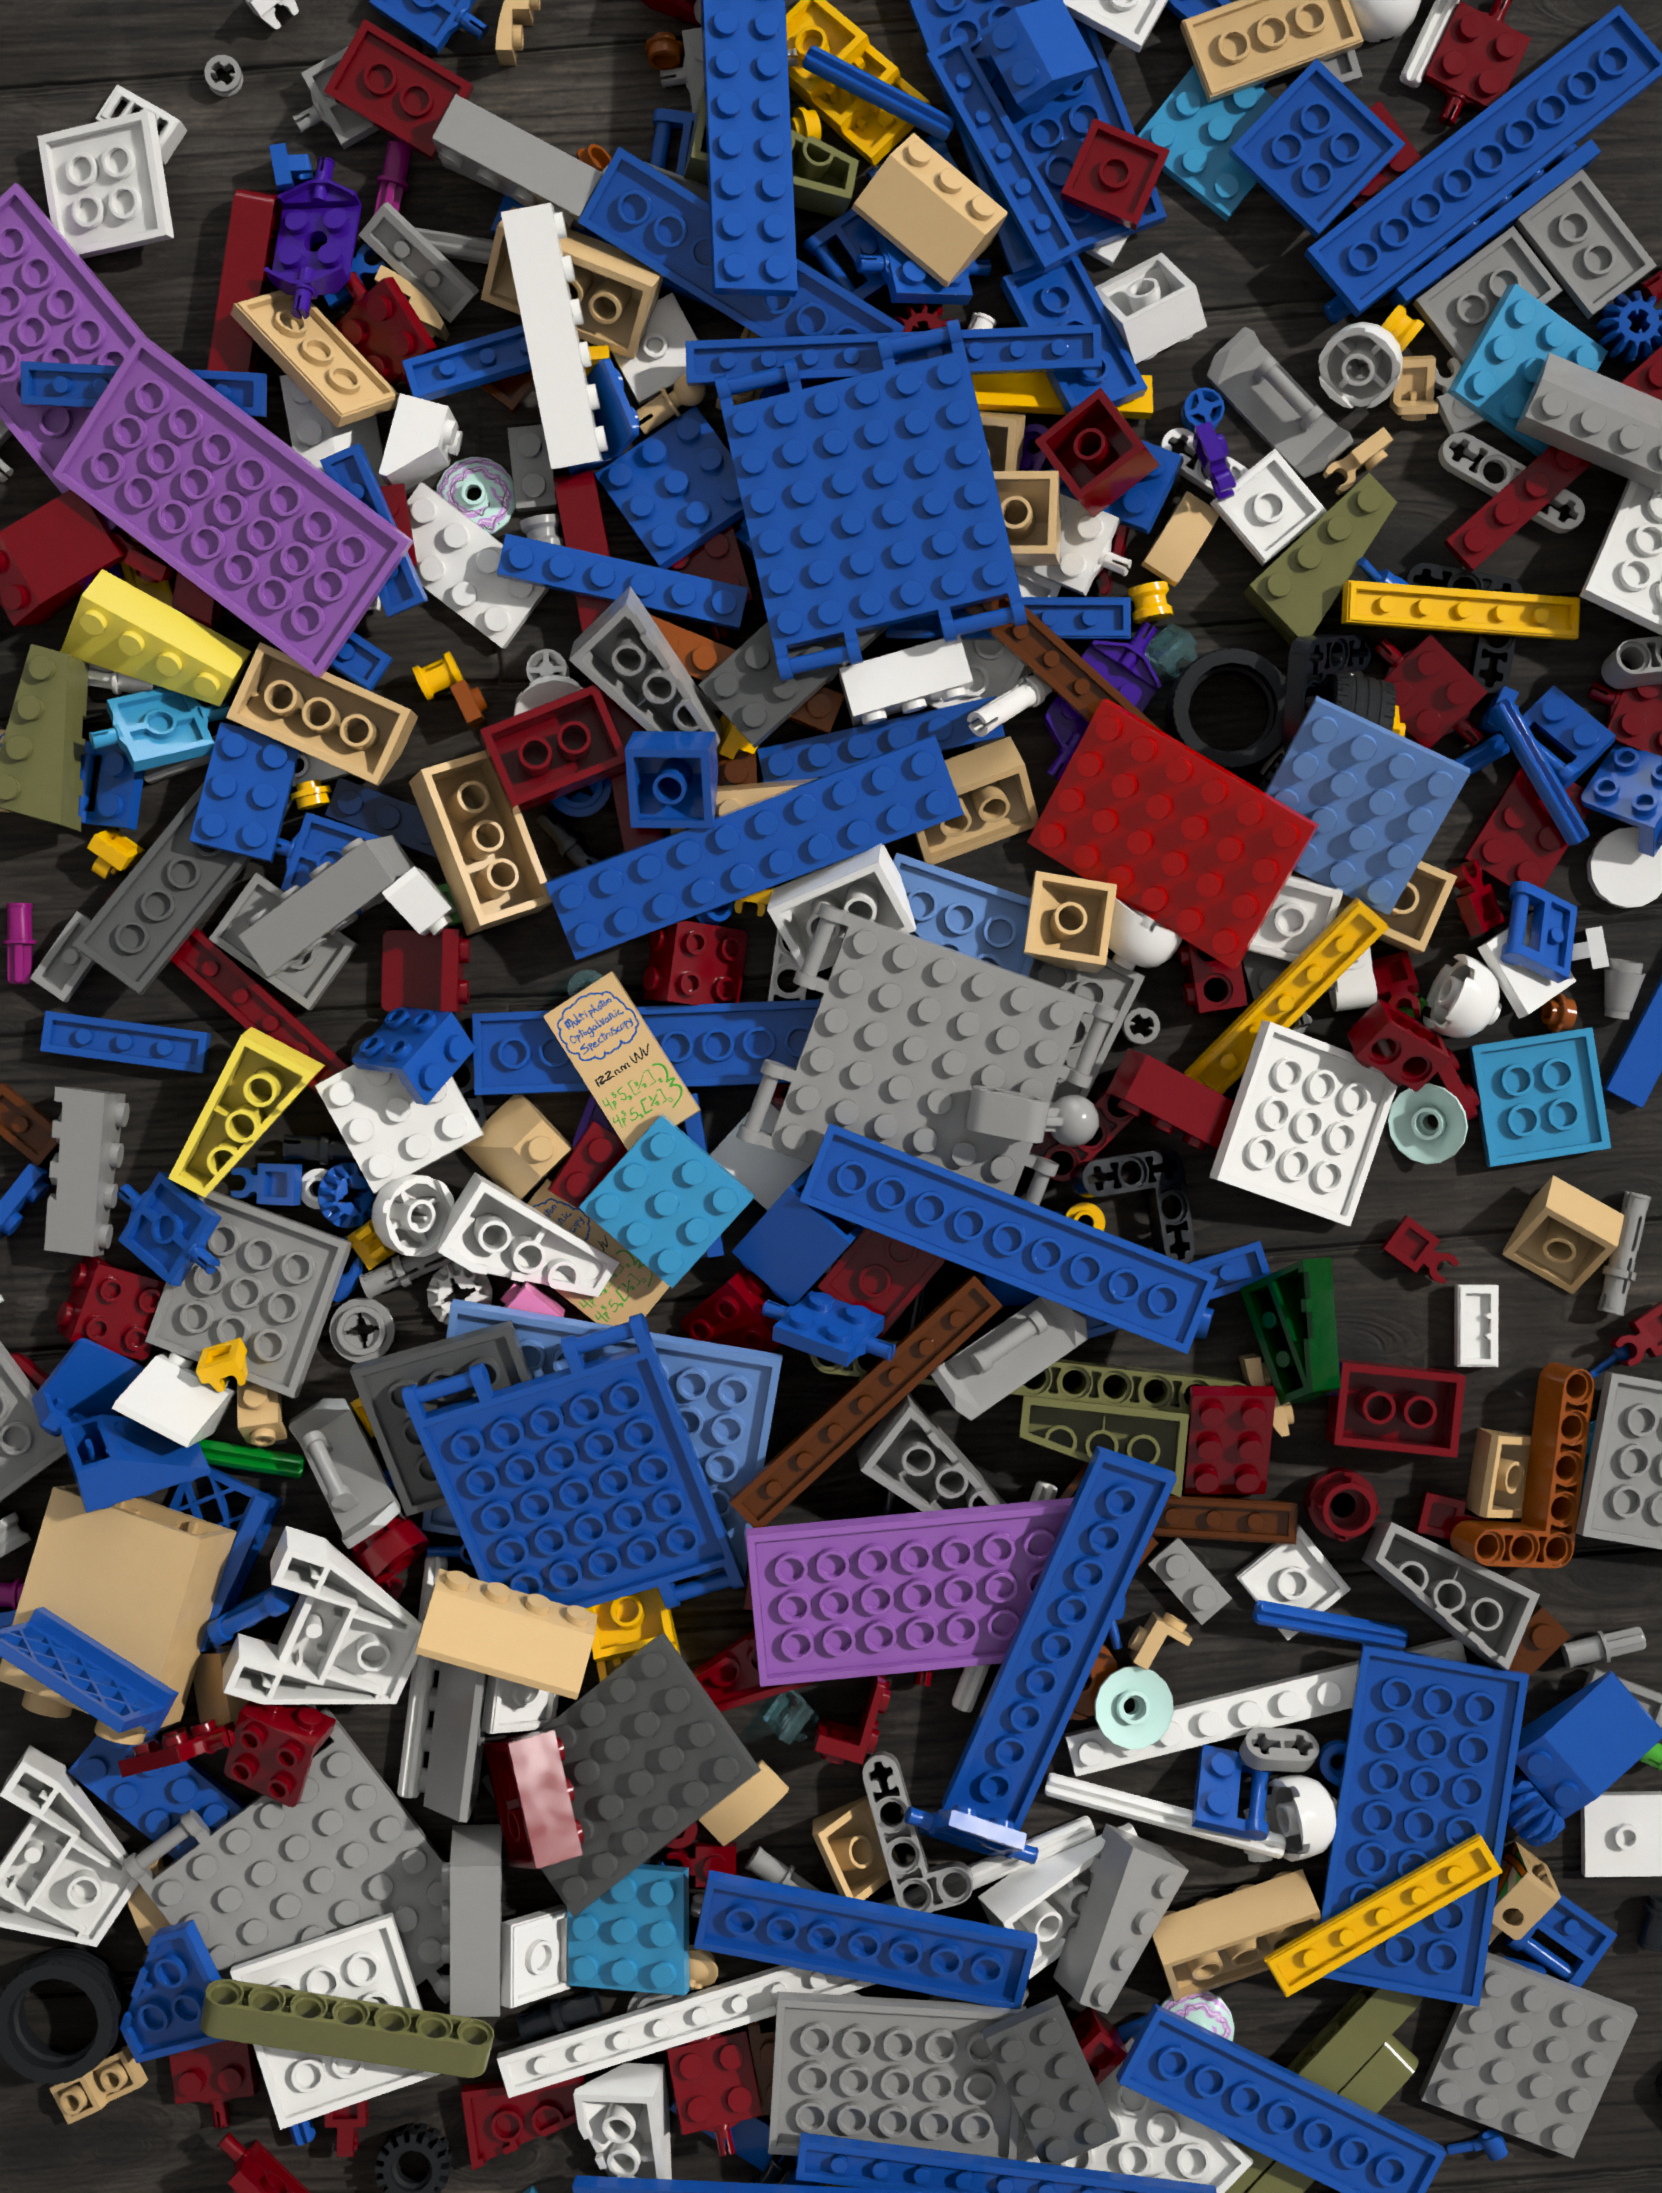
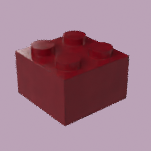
M1101 387L1035 440V443L1054 469L1059 471L1060 477L1093 518L1159 466V463Z

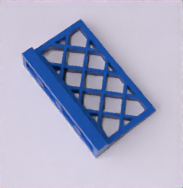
M210 1465L211 1474L206 1476L210 1479L214 1494L197 1500L192 1487L193 1481L180 1483L169 1505V1508L180 1512L191 1509L194 1517L203 1519L199 1505L216 1499L224 1520L217 1523V1525L226 1526V1528L237 1531L208 1624L238 1603L284 1501V1498L271 1492L264 1493ZM220 1483H222V1484H224V1485H226V1486H228V1487H230V1488L225 1489V1490H222V1487H221V1484H220ZM238 1491L250 1497L244 1513L232 1518L224 1495ZM185 1498H187L188 1504L182 1506ZM240 1520V1522H239V1524H238V1527H237V1529H236V1528H235V1525H234V1522H237V1521ZM207 1628L200 1647L201 1652L219 1646L212 1642Z
M44 1607L36 1608L29 1622L0 1628V1657L118 1733L142 1726L151 1733L158 1731L179 1694Z

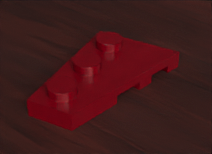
M755 1629L692 1671L720 1712L815 1683L805 1682L760 1687Z
M585 2075L508 2098L503 2080L463 2085L461 2096L471 2170L473 2171L484 2166L487 2160L502 2153L507 2155L518 2150L521 2144L538 2136L546 2137L576 2123L577 2117L573 2094L576 2088L586 2084Z

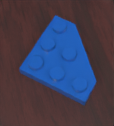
M194 1920L160 1928L151 1937L147 1948L149 1953L144 1966L139 1971L131 1994L133 1997L119 2027L136 2063L226 2041L209 2037L200 2028L205 1990L208 1984L221 1979Z

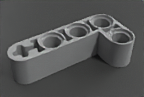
M879 1751L870 1755L862 1771L863 1781L898 1906L931 1913L967 1901L973 1890V1874L970 1868L959 1861H950L928 1868L917 1826L904 1822L905 1813L908 1807L911 1806L897 1758L886 1751ZM882 1761L884 1767H891L893 1770L887 1776L889 1790L897 1786L899 1792H887L877 1798L875 1792L882 1793L883 1786L880 1777H872L871 1772L875 1770L876 1762ZM888 1802L900 1804L904 1810V1817L896 1823L886 1821L881 1814L883 1805ZM899 1843L910 1844L915 1850V1858L909 1863L898 1862L892 1852L895 1845ZM954 1872L961 1874L967 1881L966 1887L959 1893L948 1891L943 1884L946 1875ZM910 1884H919L925 1888L927 1898L919 1904L910 1903L904 1896V1889Z

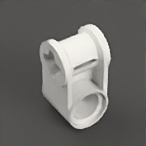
M1370 947L1334 982L1335 988L1329 991L1334 1012L1368 1008L1377 1002V986L1373 974Z

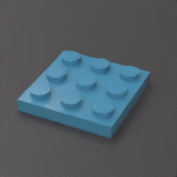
M1193 65L1139 133L1138 137L1169 149V155L1162 171L1227 222L1258 183L1228 152L1236 141L1277 99L1260 85H1256L1208 103Z
M1516 283L1506 287L1447 393L1539 457L1551 445L1514 429L1547 355L1550 352L1597 372L1608 351Z
M1593 1027L1468 1046L1474 1090L1480 1100V1105L1477 1106L1486 1167L1611 1148Z
M661 1113L585 1198L579 1208L667 1285L673 1288L753 1200L755 1194Z
M642 1864L575 1917L572 1916L567 1908L568 1986L685 1996L690 1991L689 1868Z

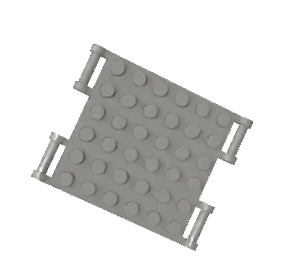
M821 903L817 913L820 920L802 969L796 971L793 983L822 992L823 995L796 1068L764 1059L760 1072L763 1073L747 1120L745 1124L740 1125L736 1137L747 1143L760 1145L813 1164L827 1127L831 1123L1011 1195H1014L1024 1166L1034 1169L1035 1173L1024 1200L1040 1205L1051 1176L1055 1177L1059 1164L1048 1158L1031 1153L1033 1143L992 1136L966 1129L965 1123L972 1086H989L1035 1095L1048 1100L1052 1096L1058 1078L1089 1089L1093 1079L1090 1073L1109 1023L1115 1022L1119 1011L1047 983L837 907ZM836 923L848 926L829 978L825 979L817 976ZM1083 1012L1093 1015L1094 1019L1076 1066L1072 1068L1064 1065ZM779 1079L790 1082L773 1131L772 1133L763 1131L761 1127Z
M324 1707L320 1710L321 1713L336 1719L328 1708ZM337 1719L333 1732L330 1735L333 1740L313 1756L301 1800L295 1807H288L261 1794L213 1832L198 1813L190 1809L180 1817L181 1822L139 1854L132 1853L123 1860V1865L128 1874L141 1885L171 1925L194 1920L221 1979L232 1980L230 1974L232 1966L392 1912L415 1986H418L427 1979L442 2001V1975L444 1974L439 1969L445 1965L442 1964V1938L450 1937V1926H442V1900H450V1888H442L441 1885L442 1862L446 1861ZM192 1835L198 1841L196 1845L156 1875L149 1869L150 1865L188 1836Z

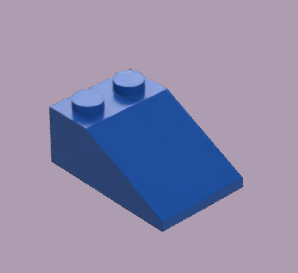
M1610 1670L1523 1727L1520 1733L1516 1764L1563 1819H1566L1597 1799L1662 1739V1728Z

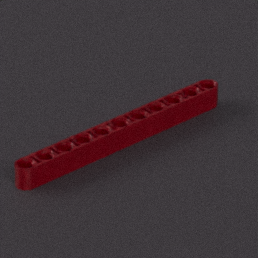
M243 189L235 191L207 370L258 373L261 347L230 314L234 303L270 293L271 282L264 268L269 267L272 270L281 220V205L276 194ZM177 571L172 608L217 632L221 619L222 605Z
M594 470L553 478L566 547L611 557ZM575 594L582 633L612 602ZM599 688L625 749L633 731H644V728ZM626 771L611 776L624 852L664 837L663 828H631Z

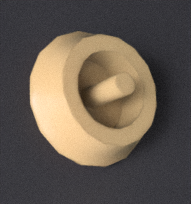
M689 1945L690 1989L701 1990L708 1988L715 1983L718 1977V1966L715 1963V1958L710 1951L696 1949L694 1945Z

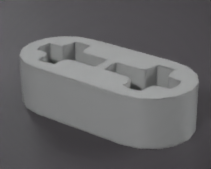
M1258 1727L1248 1731L1239 1747V1754L1244 1763L1255 1770L1304 1772L1312 1766L1317 1758L1319 1744L1312 1734L1304 1730Z

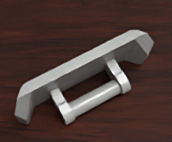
M1247 327L1242 328L1214 355L1207 373V377L1213 387L1273 450L1276 449L1299 476L1306 478L1324 471L1352 445L1353 438L1349 431L1339 427L1261 345L1253 330Z
M1039 1297L951 1359L935 1368L931 1372V1376L953 1408L972 1421L1088 1340L1086 1318L1079 1311Z
M323 1398L290 1419L289 1430L299 1442L342 1532V1541L348 1549L385 1527L401 1512L400 1504L352 1407L345 1398Z

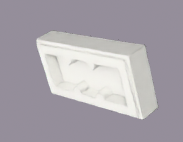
M1454 1284V1366L1498 1367L1499 1285Z

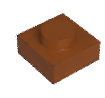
M465 679L451 685L450 689L467 724L474 729L486 723L487 721L482 711L489 708L479 687L471 689Z

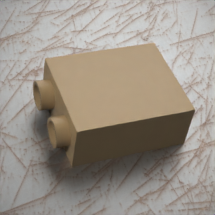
M76 1484L53 1487L12 1625L29 1622L36 1608L44 1607L178 1692L179 1694L161 1728L179 1722L183 1715L201 1654L200 1647L237 1531L140 1497L114 1504L106 1509H98L86 1513ZM2 1658L0 1681L25 1690L21 1703L25 1709L39 1715L54 1718L71 1716L73 1708L85 1712ZM98 1719L94 1729L98 1736L125 1745L142 1744L146 1733L149 1732L142 1726L118 1733Z

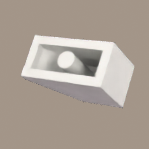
M415 866L382 892L384 897L420 935L426 936L431 932L433 936H437L442 932V929L448 928L453 923L450 916L457 911L428 873Z

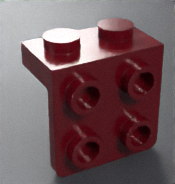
M686 920L650 932L648 939L650 947L649 964L643 977L644 999L697 1006L698 1004L739 1003L748 939L746 932L739 929Z
M442 929V932L437 936H433L431 932L423 936L413 930L386 931L382 938V1008L388 1012L399 1007H411L463 1013L464 1004H469L470 982L469 980H464L465 963H470L471 942L470 939H465V932L460 929Z
M84 1256L82 1262L77 1263L73 1269L70 1280L72 1290L68 1301H64L58 1310L56 1323L59 1326L57 1330L73 1343L78 1339L86 1338L120 1355L139 1360L146 1359L150 1354L153 1344L147 1343L145 1340L166 1281L112 1267L98 1256Z
M743 1267L722 1287L681 1320L680 1325L690 1339L771 1353L781 1345V1343L772 1340L773 1326L778 1320L762 1316L763 1306L768 1299L787 1307L789 1305L776 1297L770 1287L760 1277Z
M885 1675L873 1676L858 1727L819 1716L815 1729L814 1751L820 1752L822 1759L835 1764H844L845 1760L863 1765L866 1753H874L880 1731L877 1729L879 1721L876 1720L878 1713L885 1715L891 1695V1690H889L890 1681L885 1680Z
M249 1701L239 1712L234 1731L236 1741L233 1747L230 1746L224 1773L230 1779L288 1807H295L301 1800L313 1756L332 1734L336 1719L304 1704L263 1705Z

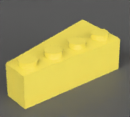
M103 569L81 595L60 651L82 661L220 707L238 682L251 653L250 650Z
M253 1027L249 1028L240 1036L168 1179L206 1197L325 1065Z

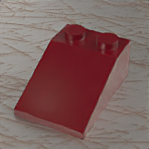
M70 489L0 531V605L13 626L43 624L84 591L102 569L105 571L109 570L125 556L99 511Z

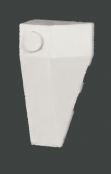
M475 1172L452 1207L437 1248L438 1253L474 1273L492 1274L507 1277L514 1281H527L547 1285L554 1289L599 1297L620 1263L599 1248Z
M1130 1823L1118 1827L1137 1836L1134 1827ZM1102 1834L1040 1860L1035 1864L1012 1872L978 1896L990 1925L1037 1934V1947L1028 1979H1031L1060 1957L1069 1929L1077 1926L1080 1917V1911L1077 1909L1081 1894H1088L1094 1876L1090 1872L1091 1865L1095 1856H1101L1106 1842L1101 1837Z
M624 2063L575 2089L573 2096L578 2129L583 2139H589L596 2152L595 2161L600 2170L605 2169L609 2177L672 2179L669 2095L665 2064Z

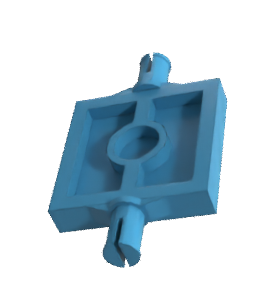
M161 687L107 699V712L113 723V728L89 732V739L94 750L118 744L126 753L133 771L138 772L211 755L214 741L208 730V723L227 719L226 716L230 708L227 702H223L221 707L217 705L203 707L193 697Z

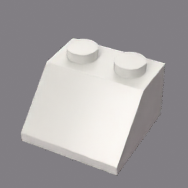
M1162 252L1095 287L1135 364L1155 357L1158 352L1177 342L1190 339L1195 333L1207 327L1196 285Z
M400 393L379 470V475L387 486L404 483L405 491L447 468L450 465L452 455L457 456L459 454L463 432L459 431V425L449 406Z

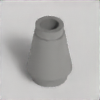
M1610 958L1609 967L1604 968L1605 1016L1629 1019L1630 1012L1633 1009L1646 975L1642 973L1643 963Z

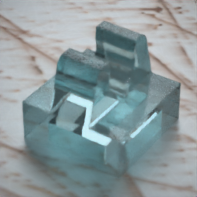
M1170 623L1149 642L1145 649V655L1149 662L1155 664L1168 675L1177 678L1181 673L1176 668V662L1182 657L1189 662L1197 659L1198 656L1194 646L1198 643L1189 631Z
M791 1690L779 1694L762 1719L780 1740L791 1745L793 1741L802 1742L806 1739L807 1736L802 1731V1728L808 1720L817 1723L819 1716L797 1691Z

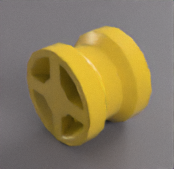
M1399 304L1381 327L1392 333L1400 344L1401 352H1403L1425 324L1419 319H1411L1406 315V308Z
M1150 582L1127 590L1128 597H1131L1135 607V611L1132 613L1133 623L1141 624L1143 621L1149 623L1173 616L1172 606L1167 603L1166 594L1169 591L1168 582Z

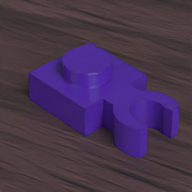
M1211 421L1195 426L1193 447L1207 480H1211L1217 500L1220 502L1233 497L1234 491L1232 488L1236 487V483L1225 463V458L1229 457V450L1223 434L1215 433Z

